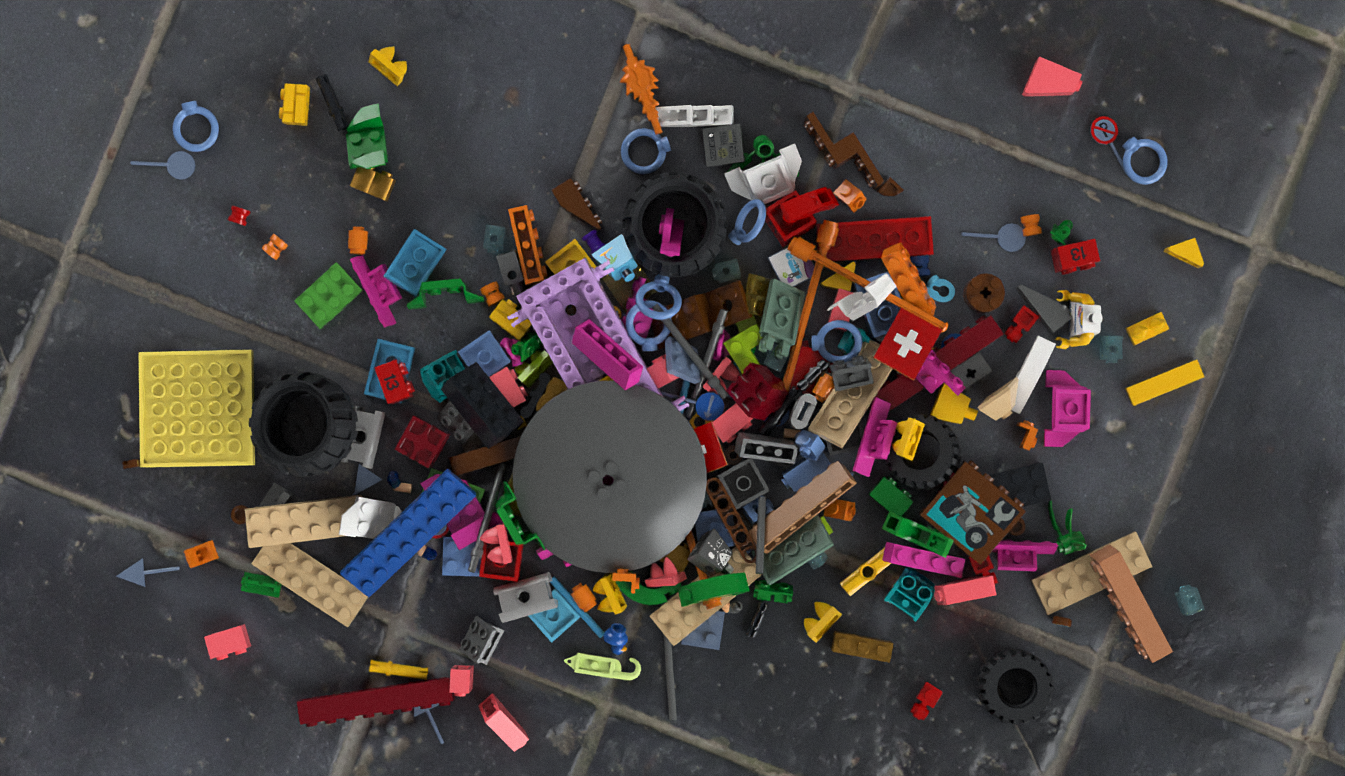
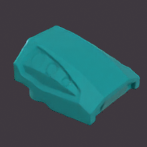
M454 350L423 367L420 370L422 382L431 397L441 403L447 399L441 388L450 377L465 368L457 356V351Z
M906 566L884 598V601L893 604L916 622L933 598L934 586L936 585L915 569Z

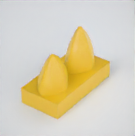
M385 47L379 51L374 49L370 53L368 63L398 86L403 81L407 70V62H391L395 52L394 47Z
M1159 312L1125 329L1134 346L1169 330V327L1162 312Z
M909 417L908 420L897 423L896 430L902 435V438L892 443L896 455L913 461L925 425L924 423Z
M607 573L593 587L594 592L607 596L600 602L597 610L614 612L616 615L622 613L627 604L616 581H612L613 573Z
M824 602L814 603L815 611L820 618L819 621L814 618L804 619L807 635L816 643L842 616L836 608Z

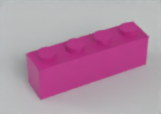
M589 319L575 327L572 344L619 386L627 390L639 382L643 366Z
M886 542L882 559L893 564L959 578L962 577L965 559L947 555L945 558L932 551Z

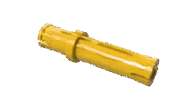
M371 660L369 672L383 673L386 676L397 675L425 680L428 677L429 668L394 664L393 661H388L387 663Z

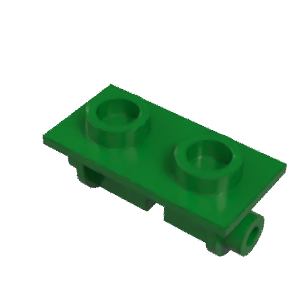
M1064 220L1059 226L1054 224L1050 233L1053 240L1058 244L1062 243L1065 245L1067 243L1068 235L1073 228L1072 221Z
M529 332L521 341L512 345L511 352L514 355L521 356V362H523L537 350L541 349L543 343L537 333Z
M245 572L241 581V591L279 598L282 584L270 576Z
M766 580L755 581L753 597H756L757 600L770 601L771 595H775L774 602L788 603L792 601L793 585L784 582L769 585Z

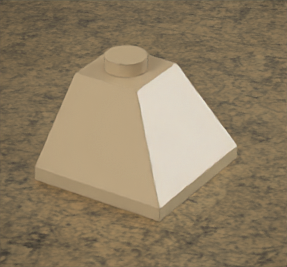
M1015 377L986 397L978 406V409L995 421L1001 417L1004 420L1012 414L1011 410L1016 404L1019 379Z

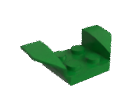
M378 103L361 108L347 127L346 140L350 169L359 167L371 169L386 165L385 163L388 162L385 130Z
M462 279L429 281L421 283L419 296L409 302L407 307L409 310L427 308L425 293L430 294V296L441 295V291L455 294L461 293L460 289H464L468 304L484 303L485 299L482 296L470 293L469 288Z
M504 481V495L496 501V509L516 545L526 544L534 539L545 551L546 549L537 533L532 534L531 531L523 532L518 519H513V510L509 503L517 498L509 484Z

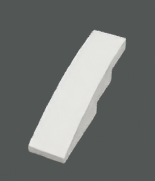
M734 106L655 107L658 111V121L661 127H704L734 124Z
M1040 336L1036 337L1029 354H1027L1020 371L1016 375L1019 382L1016 404L1012 411L1018 414L1021 413L1056 345L1055 343Z

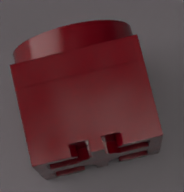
M751 362L743 370V374L737 377L738 380L733 382L726 390L748 417L765 420L770 413L777 411L783 405L785 397L789 393L785 389L782 380L774 376L766 366Z
M413 415L394 450L427 468H432L450 434Z

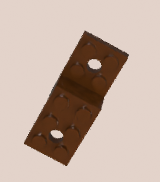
M814 112L806 116L805 125L803 126L809 135L812 134L815 138L814 144L816 148L824 152L826 156L824 160L829 167L832 166L835 170L854 158V165L858 171L862 170L866 176L864 180L869 188L873 187L875 190L883 184L882 176L854 132L833 144Z
M741 280L707 293L694 295L682 300L680 310L671 319L684 338L688 340L713 332L712 327L714 322L717 321L720 309L728 311L723 324L725 327L749 319L753 315ZM727 300L732 302L731 310L726 307ZM674 303L665 306V308L669 310L670 308H672ZM653 319L651 323L655 337L662 332L664 323L658 319ZM665 340L658 344L659 350L665 348Z

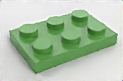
M336 262L294 301L319 329H322L363 290Z

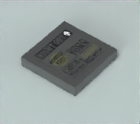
M741 124L702 129L707 167L745 162Z

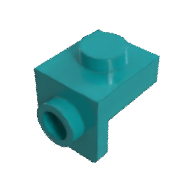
M857 327L862 336V342L869 343L870 338L866 335V332ZM850 331L844 332L837 347L845 355L852 351L855 344L854 337Z

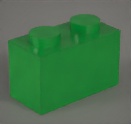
M888 476L887 479L881 477L868 495L888 512L891 511L902 516L913 503L910 499L912 495L905 489L900 491L896 487L897 483Z

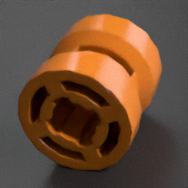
M1039 214L1020 217L1021 223L1025 227L1022 230L1023 236L1042 234V229L1038 226L1040 221Z
M273 233L270 241L264 244L262 249L273 259L277 260L280 257V252L285 250L288 244Z
M497 281L480 289L482 295L486 297L488 307L505 299L503 293L499 291Z

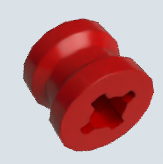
M232 206V214L228 216L227 220L246 226V218L250 215V211Z

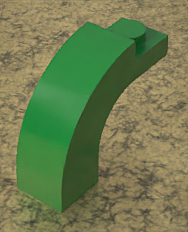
M889 511L882 527L883 530L895 536L913 542L945 558L954 541L933 529Z
M616 581L618 587L627 597L635 602L646 605H657L667 602L665 594L673 595L678 592L677 588L682 586L681 583H678L675 586L650 588L640 583L639 589H635V594L631 593L632 582Z
M745 572L703 579L677 588L682 607L715 598L735 596L749 592Z

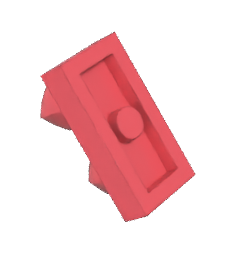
M725 357L713 372V375L719 378L720 384L726 391V385L720 376L736 382L740 372L732 361ZM706 381V383L703 385V388L708 392L710 391L718 394L714 388H711Z
M504 524L496 525V527L488 529L481 535L480 540L483 542L500 544V546L495 547L489 552L488 559L504 564L513 562L507 530Z
M666 557L663 570L657 563L651 564L650 577L645 580L646 587L675 586L686 580L687 577L685 571L678 572L672 561Z

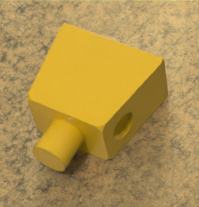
M943 383L930 415L945 422L962 424L964 417L974 421L978 410L968 407L971 401L969 397L962 393L957 396L947 384Z

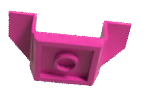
M1046 370L1045 387H1053L1052 429H1044V447H1063L1080 432L1090 429L1091 390L1080 386L1065 371Z
M436 474L430 477L429 479L425 480L424 482L420 483L424 491L441 474ZM461 479L466 485L469 486L466 480ZM476 497L447 523L452 533L451 537L459 550L475 542L480 531L485 511Z

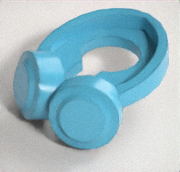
M937 275L932 276L928 280L927 292L935 301L948 302L953 299L955 288L949 281L940 279ZM946 286L949 289V294L946 297H942L932 287Z

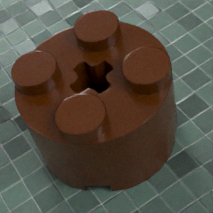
M987 273L973 277L968 281L963 291L965 303L971 310L977 313H988L997 309L1005 297V289L1001 279ZM984 289L985 292H988V295L985 296V298L982 294H980V292Z

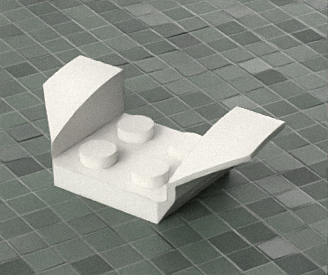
M795 143L780 149V156L743 172L738 167L724 173L731 191L750 200L759 199L764 204L792 193L795 189V180L802 162Z
M886 273L870 282L865 287L867 292L850 294L831 305L827 310L829 311L838 306L845 316L854 321L877 308L896 288V285Z
M356 496L355 503L341 516L339 535L374 539L402 511L392 502Z

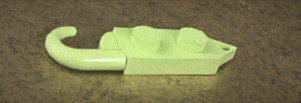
M578 652L577 655L564 659V662L572 667L576 673L633 680L641 672V665L634 658H629V661L633 662L636 666L635 671L632 673L621 672V663L616 658Z

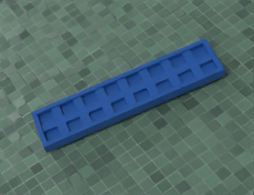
M449 469L445 470L340 571V575L369 598L475 498L476 492Z

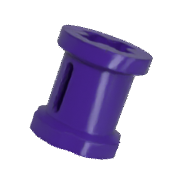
M596 229L582 238V241H585L591 249V254L606 245L597 236Z

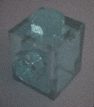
M1186 585L1180 587V591L1175 592L1182 615L1188 616L1205 610L1198 588Z

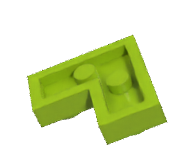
M757 322L723 343L742 374L750 362L760 365L751 350L759 345L762 339Z

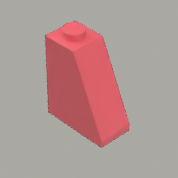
M1039 57L1034 64L1022 95H1072L1075 91L1078 92L1083 81L1080 80L1082 74Z
M973 576L934 586V597L938 605H950L997 595L993 576Z
M493 693L478 705L485 723L514 752L522 748L529 740L525 730Z

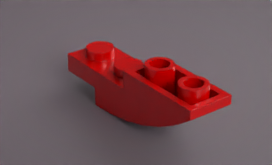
M823 187L790 199L779 206L783 216L788 222L808 218L814 213L834 209L839 203L831 188Z

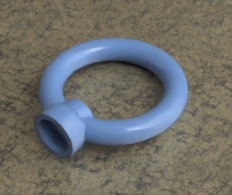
M196 101L181 104L183 110L177 114L173 122L175 140L181 147L192 152H200L210 148L215 143L219 133L216 117L208 109L198 106ZM201 114L208 119L211 125V133L205 142L191 144L182 137L180 126L186 116Z
M641 128L632 131L625 137L621 146V157L626 167L638 174H649L656 171L663 164L666 152L671 151L667 136L661 137L651 129ZM648 136L657 144L658 157L649 166H638L629 157V146L637 137Z
M1133 136L1122 145L1126 150L1123 156V168L1132 181L1147 185L1155 183L1164 175L1167 168V155L1159 143L1150 139L1137 140ZM1144 146L1154 149L1160 160L1157 172L1149 177L1137 175L1133 171L1130 162L1132 154Z
M754 199L749 201L740 211L736 219L735 230H732L728 235L734 244L740 245L742 242L746 243L753 240L762 229L766 218V207L761 200ZM754 207H758L759 213L756 224L746 234L742 229L743 222L749 211Z
M656 275L653 282L644 284L638 290L636 305L647 317L658 320L668 319L680 310L682 305L681 295L675 287L669 284V277ZM652 289L658 292L667 291L672 295L674 305L664 312L653 311L644 304L643 297L646 292Z
M652 300L644 301L648 308H652L658 303L663 311H667L665 306L659 302ZM635 304L626 317L627 333L634 342L642 345V351H656L657 345L668 337L670 331L664 325L662 332L655 338L639 336L633 326L634 317L640 311Z
M844 320L828 322L819 330L817 335H812V351H819L820 355L831 363L837 360L852 361V358L856 357L862 348V336L859 330L852 323ZM844 328L852 333L855 344L850 353L844 356H835L826 350L824 337L830 330Z

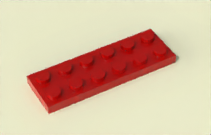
M931 216L838 222L837 228L839 231L834 247L830 246V249L827 250L826 258L833 262L881 259L885 249L900 242L904 249H907L910 257L934 255ZM816 224V234H817V235H818V231H819L820 224Z

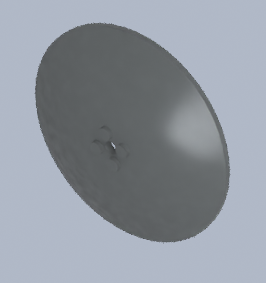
M615 381L588 382L570 388L555 396L528 423L520 438L514 458V493L517 498L516 502L519 511L532 534L537 533L544 547L558 558L579 568L595 572L613 573L617 572V569H629V571L655 563L668 555L685 539L693 528L702 509L706 493L707 470L705 457L693 427L671 402L656 392L637 384L624 390ZM605 475L612 476L614 479L613 484H604L603 477Z

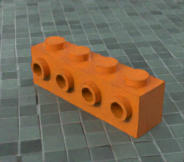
M527 205L508 209L525 285L541 283L545 280L544 277H548L546 266L541 265L540 259L543 258L541 247H537L536 240L539 239L537 228L533 229L532 221H535L533 210H529Z
M901 242L885 249L881 259L903 300L934 316L935 301L929 296L926 284L921 281L916 266L912 264L907 249H904Z

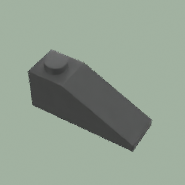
M1019 285L1015 288L1032 311L1039 316V320L1049 333H1054L1072 319L1070 317L1071 312L1065 305H1061L1059 302L1026 286Z

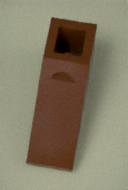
M570 178L552 189L562 209L595 229L601 230L600 224H602V221L597 213L592 214L589 209L592 205L587 197L583 199L580 194L582 188L577 181L573 182Z

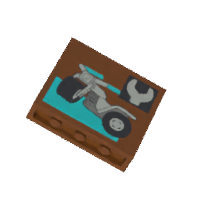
M964 459L963 465L929 505L920 511V515L942 534L953 539V543L981 565L1026 512L1023 508L1025 504L1016 497L1013 500L1008 496L1010 492L1002 485L997 487L992 483L994 479L989 474L985 473L983 475L978 471L980 468L971 460L967 462Z

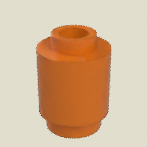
M353 227V230H349L348 236L350 254L365 255L368 231H364V227Z
M824 373L812 391L815 394L816 400L821 403L826 401L834 389L832 376Z
M579 583L572 588L573 593L570 595L584 613L597 605L596 598L587 584L582 585V583Z

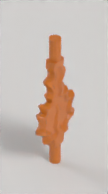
M626 44L623 46L627 57V66L622 69L625 74L621 78L620 83L626 84L627 96L633 93L634 100L637 97L639 98L638 102H641L643 105L642 114L647 115V119L651 122L655 134H660L663 131L658 121V111L655 109L659 103L653 98L654 93L651 91V89L658 88L654 84V82L658 81L653 75L655 68L646 66L644 64L645 60L638 61L637 57H634L630 44Z

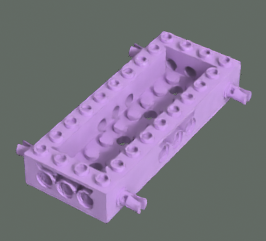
M584 258L516 296L522 309L507 316L508 320L518 317L511 324L513 327L526 319L530 320L568 389L588 382L599 381L605 373L572 344L575 327L590 319L643 366L637 385L648 388L663 396L599 282L600 278L615 271L613 267L603 270L610 264L609 260L593 268L587 258ZM570 304L574 305L577 310L575 315L572 316L566 313V307ZM684 395L671 402L679 411L690 406L688 402L679 405L686 399Z

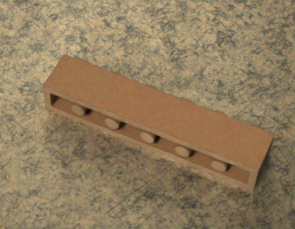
M839 461L830 464L826 471L816 475L807 486L801 487L793 497L786 499L779 508L767 514L765 518L764 553L768 554L857 484L845 465ZM755 523L748 532L757 545V523Z

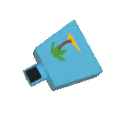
M622 234L592 254L598 265L605 263L607 260L610 261V264L603 270L613 267L615 271L608 275L615 281L622 277L626 282L634 279L635 274L632 270L637 268L638 265L630 253Z

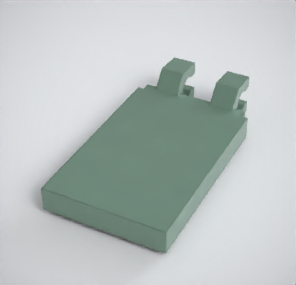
M775 278L770 280L759 331L762 339L759 342L758 350L764 353L767 350H772L775 342L778 345L775 348L774 357L778 359H783V356L788 357L790 346L795 345L805 297L804 291Z

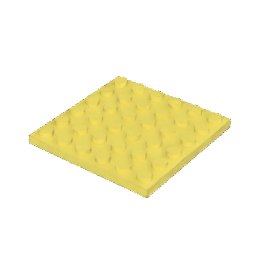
M253 350L139 352L140 467L255 465V446L251 441L250 436L252 432L249 427V418H251L253 411L251 408L254 403Z

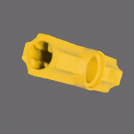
M885 547L840 582V585L849 596L867 582L873 580L877 574L891 564L882 560ZM866 566H869L872 570L869 577H865L862 572Z

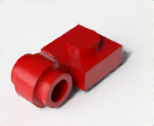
M1023 305L1011 320L1016 326L1010 325L1004 332L1006 338L1011 342L1017 343L1023 336L1021 329L1028 332L1039 316Z
M990 555L987 556L981 565L969 556L976 575L983 573L982 576H993L994 585L998 583L996 574L988 571L994 568Z
M925 682L916 696L921 703H915L911 708L912 716L918 720H925L929 714L927 705L934 708L943 692L930 683Z

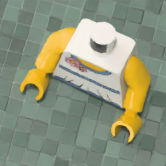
M1068 290L1057 291L1063 294V298L1056 299L1057 301H1072L1070 302V317L1072 319L1069 320L1070 340L1057 337L1055 340L1062 341V344L1056 346V348L1067 349L1069 345L1075 347L1089 344L1094 335L1099 334L1101 331L1103 319L1101 306L1095 304L1089 294L1076 292L1070 294Z

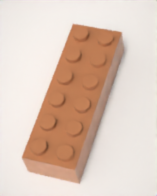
M1109 544L1089 555L1092 560L1090 565L1094 572H1097L1101 577L1098 580L1101 586L1109 592L1107 597L1111 604L1115 605L1118 609L1116 614L1120 621L1124 622L1127 626L1125 631L1130 639L1133 638L1135 641L1134 648L1137 653L1152 663L1172 653L1173 651L1120 551Z

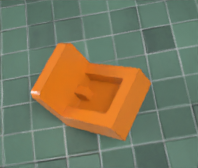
M847 179L833 192L853 213L860 209L867 200L862 191Z
M1026 420L1023 423L1018 422L1016 426L1026 430L1019 448L1030 451L1037 443L1038 438L1035 436L1038 429L1034 428L1035 424Z
M836 499L824 510V516L852 521L856 513L855 502Z
M213 540L184 550L190 568L219 558Z
M617 569V572H613L612 581L632 582L631 593L635 594V589H639L640 578H636V573H628L629 569Z

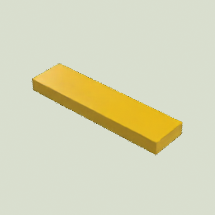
M1194 360L1125 389L1132 406H1135L1204 378V374L1198 360Z

